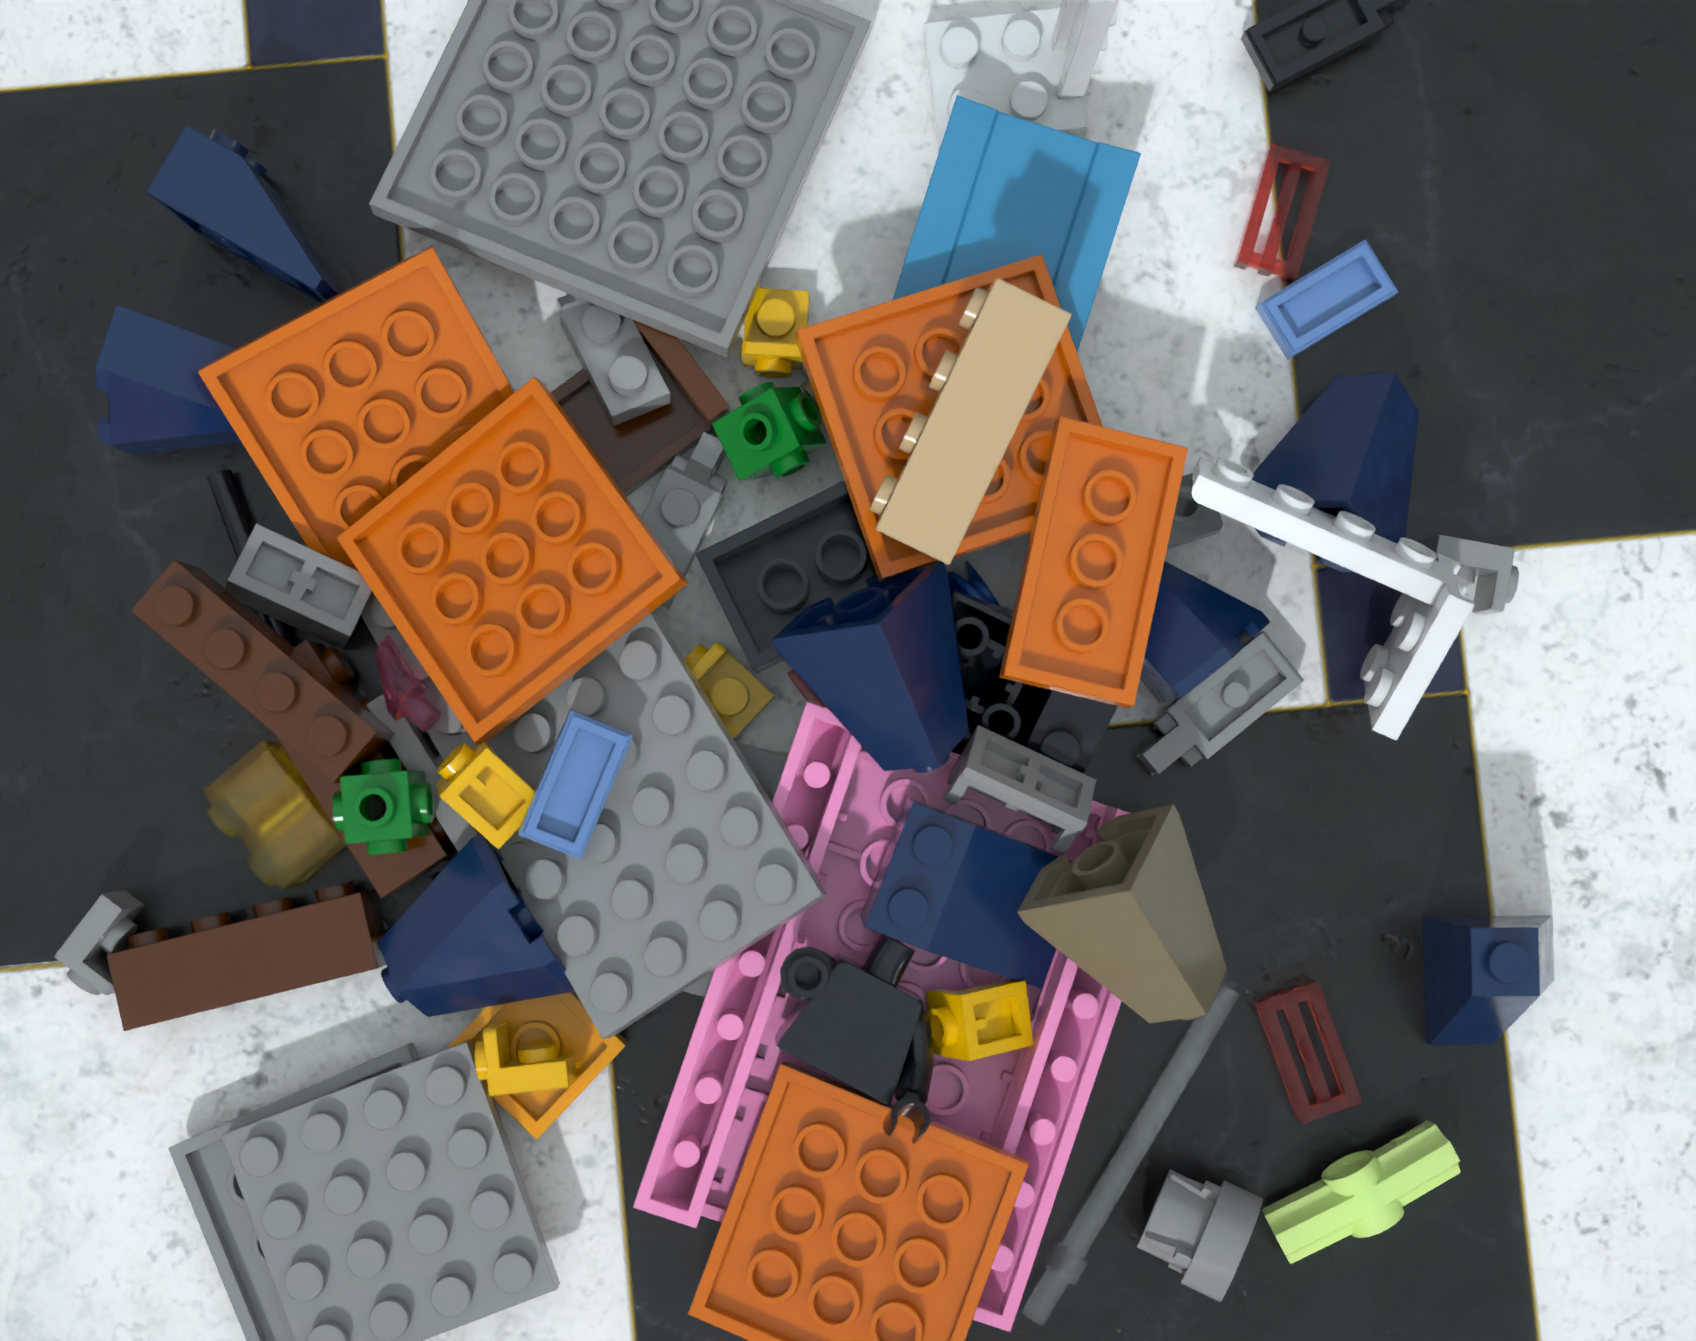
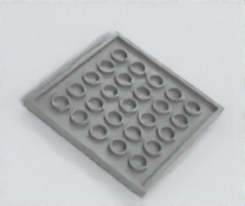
M468 0L369 203L373 215L728 358L868 40L872 21L819 0Z

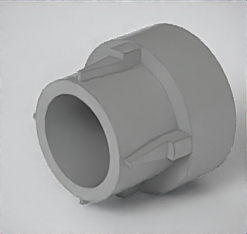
M1170 1169L1147 1220L1137 1248L1168 1262L1169 1268L1182 1273L1181 1284L1221 1302L1248 1245L1262 1207L1263 1198L1225 1180L1221 1182L1220 1186L1207 1180L1203 1184Z

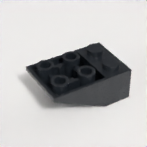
M955 590L951 597L969 728V732L964 738L970 739L979 725L1084 774L1118 706L999 678L1013 611Z

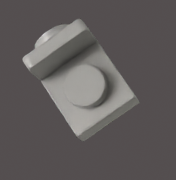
M1436 535L1421 540L1420 543L1431 549L1434 553L1437 552L1460 562L1461 568L1457 575L1465 578L1467 584H1474L1475 576H1478L1474 607L1472 609L1473 613L1487 615L1503 612L1505 604L1512 601L1519 580L1518 568L1512 565L1515 548L1444 535Z
M126 890L101 894L54 956L70 969L67 972L68 978L88 993L100 995L101 993L110 995L115 993L107 955L120 952L128 944L127 937L135 935L138 926L133 921L145 906Z

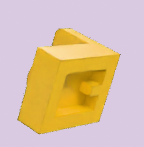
M758 288L745 317L744 341L741 344V358L744 367H754L755 375L766 378H788L792 376V369L802 370L803 359L795 339L797 329L808 326L809 291Z
M718 641L709 650L702 644H699L685 658V661L734 740L775 698V695Z
M484 741L480 744L475 743L471 748L465 742L461 743L444 759L437 769V773L442 776L436 783L439 797L497 849L520 828L535 789L503 761L488 743Z
M1007 979L959 991L935 989L926 993L927 1015L931 1019L933 1052L935 1055L973 1061L1033 1045L1026 980Z
M507 1022L495 1023L483 1029L484 1040L476 1041V1073L479 1080L488 1081L489 1096L569 1088L577 1080L575 1053L557 1055V1046L555 1044L517 1049L518 1060H511Z

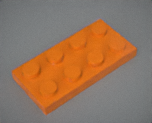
M1060 416L1055 421L999 678L1125 708L1134 706L1188 452L1187 447Z

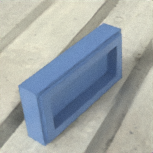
M1365 239L1262 301L1255 309L1286 359L1289 360L1389 300L1398 293V290Z
M569 709L520 825L518 835L582 859L633 735Z

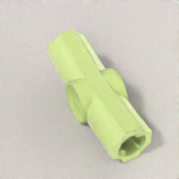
M1425 1121L1373 1152L1369 1150L1357 1151L1336 1160L1323 1171L1321 1180L1263 1208L1262 1211L1289 1263L1292 1264L1351 1234L1356 1238H1365L1391 1228L1403 1217V1206L1461 1173L1459 1168L1460 1159L1451 1142L1441 1133L1437 1125L1430 1121Z

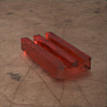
M1273 143L1270 144L1266 150L1233 267L1243 270L1250 267L1257 269V274L1267 277L1274 274L1281 276V281L1294 283L1298 278L1331 160ZM1279 162L1286 163L1288 167L1262 254L1253 251ZM1303 168L1312 172L1286 261L1277 259L1276 255L1300 172Z
M1315 980L1302 983V986L1294 989L1282 990L1278 992V995L1270 998L1263 997L1254 1001L1297 1121L1301 1124L1362 1103L1320 985ZM1306 1000L1308 1001L1341 1095L1333 1098L1329 1092L1298 1007V1003ZM1284 1009L1316 1096L1318 1102L1316 1104L1309 1105L1276 1014L1278 1010Z

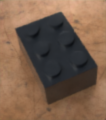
M845 481L695 553L755 674L785 660L777 652L772 638L802 610L828 597L832 599L835 605L845 596L868 588L865 580L877 575Z

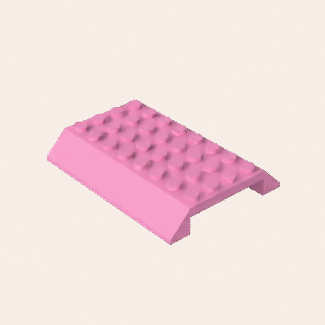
M806 702L772 804L822 883L828 896L714 970L633 1208L697 1228L700 1216L722 1223L781 1063L789 1062L857 1090L776 1047L775 1036L779 1028L801 1001V999L794 998L788 994L781 985L780 969L785 958L795 949L804 947L816 948L831 957L840 953L864 966L880 933L864 927L860 916L907 796L1061 856L1062 854L1050 849V845L1058 835L1051 832L1053 826L1023 812L1013 811L1005 807V804L970 788L966 789L956 805L943 800L948 788L951 786L947 784L949 773L960 756L953 752L950 753L949 760L943 766L930 772L916 773L913 769L884 771L829 709ZM1092 800L1087 825L1078 833L1063 854L1069 860L1074 861L1084 850L1096 843L1102 842L1096 833L1098 829L1117 816L1130 814V812ZM902 942L914 949L915 953L899 985L919 995L923 1001L922 1010L926 1014L928 1012L927 991L935 989L959 991L1011 979ZM1058 949L1055 952L1042 988L1026 984L1033 1045L973 1061L938 1056L934 1053V1068L928 1099L925 1103L930 1113V1120L1031 1161L973 1318L975 1321L1011 1332L1122 1002ZM893 1097L890 1104L894 1105L898 1102L895 1097Z

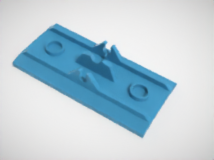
M957 95L892 300L1042 254L1061 309L1072 314L1067 326L1075 349L1078 352L1141 153L1101 142H1094L1008 115Z

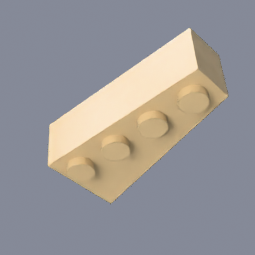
M996 278L987 292L976 287L958 324L968 329L966 337L957 354L948 350L945 351L928 386L939 392L927 417L918 412L915 413L898 448L909 453L906 463L898 478L886 473L869 508L870 511L880 515L875 530L950 565L1072 314L999 278Z

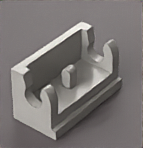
M258 524L255 525L227 580L226 590L241 603L343 650L372 592L359 571Z
M978 725L949 773L947 784L951 786L948 788L943 800L956 805L967 788L973 789L1005 804V807L1013 811L1023 812L1053 826L1051 832L1058 835L1054 838L1050 849L1063 854L1078 833L1088 823L1096 779Z

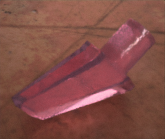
M388 635L381 641L375 651L387 712L395 721L406 716L422 731H428L440 719L441 711L422 696L426 691L425 686L416 678Z

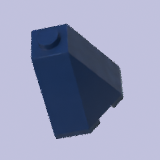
M116 305L95 366L96 389L107 392L110 416L103 414L98 419L99 441L132 455L241 442L198 373L200 367L236 348Z
M1370 372L1361 375L1336 376L1253 472L1252 480L1274 490L1280 484L1296 488L1315 501L1313 507L1337 517L1340 511L1355 514L1367 520L1376 528L1374 534L1398 544L1400 538L1406 537L1419 411L1396 373ZM1255 528L1258 534L1267 540L1283 547L1288 543ZM1319 558V563L1335 570L1356 573L1325 558Z
M941 561L925 564L879 582L877 575L865 580L868 588L845 596L835 605L832 599L828 597L806 607L772 638L777 652L884 771L913 769L916 773L933 771L943 766L949 760L952 750L969 732L948 573L944 563Z
M1164 561L1140 679L1159 703L1181 699L1244 648L1240 642L1249 634L1251 637L1258 634L1270 623V620L1262 611Z
M480 833L467 842L378 942L387 965L385 969L381 970V976L388 991L397 1002L403 1003L407 1000L427 1017L574 991L564 973L566 970L565 966L542 934L544 929L528 909L523 899L521 888L515 887L501 861L504 858L499 849Z
M1423 916L1426 1043L1429 1045L1494 1044L1554 981L1553 916Z

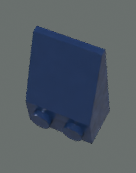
M186 125L146 190V193L189 229L321 304L342 293V289L281 196L263 179L268 170L247 156L249 150L225 133L213 129L210 136L207 137Z
M907 796L860 917L864 927L925 951L1017 981L1026 980V984L1042 988L1057 949L1025 924L1017 911L1040 870L1059 856Z

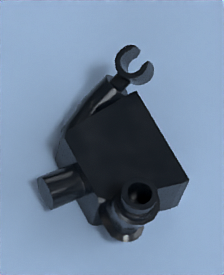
M881 933L864 966L840 953L831 957L827 953L813 947L795 949L785 958L780 969L781 985L788 994L794 998L801 999V1001L779 1028L775 1036L776 1047L888 1106L893 1097H895L898 1102L894 1104L885 1117L883 1130L888 1136H891L897 1126L898 1116H905L915 1126V1134L912 1137V1144H915L930 1125V1113L925 1103L928 1099L934 1068L931 1019L922 1010L923 1001L919 995L899 985L915 950Z

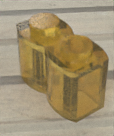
M262 740L203 790L212 804L207 809L212 821L229 837H235L238 834L244 840L249 851L252 853L247 858L249 866L269 886L278 884L282 889L298 887L347 846L286 750L276 741Z

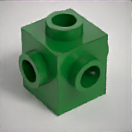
M773 382L760 384L743 393L738 398L742 406L712 423L739 481L764 478L773 473L776 479L794 474L811 463L807 454L827 443L819 428L822 424L821 415L813 400L803 393L800 387H775Z
M401 759L360 762L361 775L340 777L341 791H335L333 795L332 810L337 830L344 831L345 844L366 842L367 855L408 851L407 838L429 836L428 823L434 820L435 805L432 787L430 783H425L424 771H402ZM375 794L381 796L386 802V812L379 820H376Z

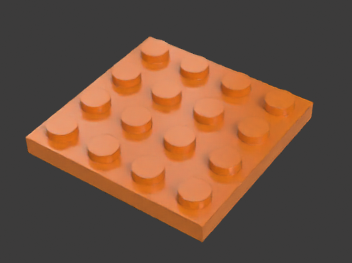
M433 245L215 359L198 370L202 380L306 546L355 570L357 568L337 540V537L515 393Z
M1042 254L796 330L795 339L879 582L925 564L939 561L875 530L880 515L870 511L869 508L886 473L898 478L906 463L909 453L898 448L915 413L918 412L927 417L939 392L928 386L945 351L948 350L957 354L966 337L968 329L958 324L976 287L987 292L996 278H999L1061 309ZM1066 326L953 558L1031 533L1055 421L1060 416L1103 426L1068 326Z
M533 377L337 537V540L473 742L479 744L482 741L489 742L688 584L685 577L552 393L536 377Z
M785 1061L780 1064L688 1314L748 1341H965L1031 1161L930 1120L927 1131L915 1144H912L915 1126L905 1116H898L897 1126L891 1136H888L883 1130V1122L894 1105L889 1104L888 1106L863 1092Z

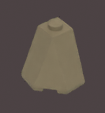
M1174 804L1117 816L1096 831L1102 842L1096 843L1084 850L1071 863L1062 854L1040 870L1017 911L1025 924L1148 1023L1178 1019L1192 1020L1208 1015L1227 967L1181 817Z

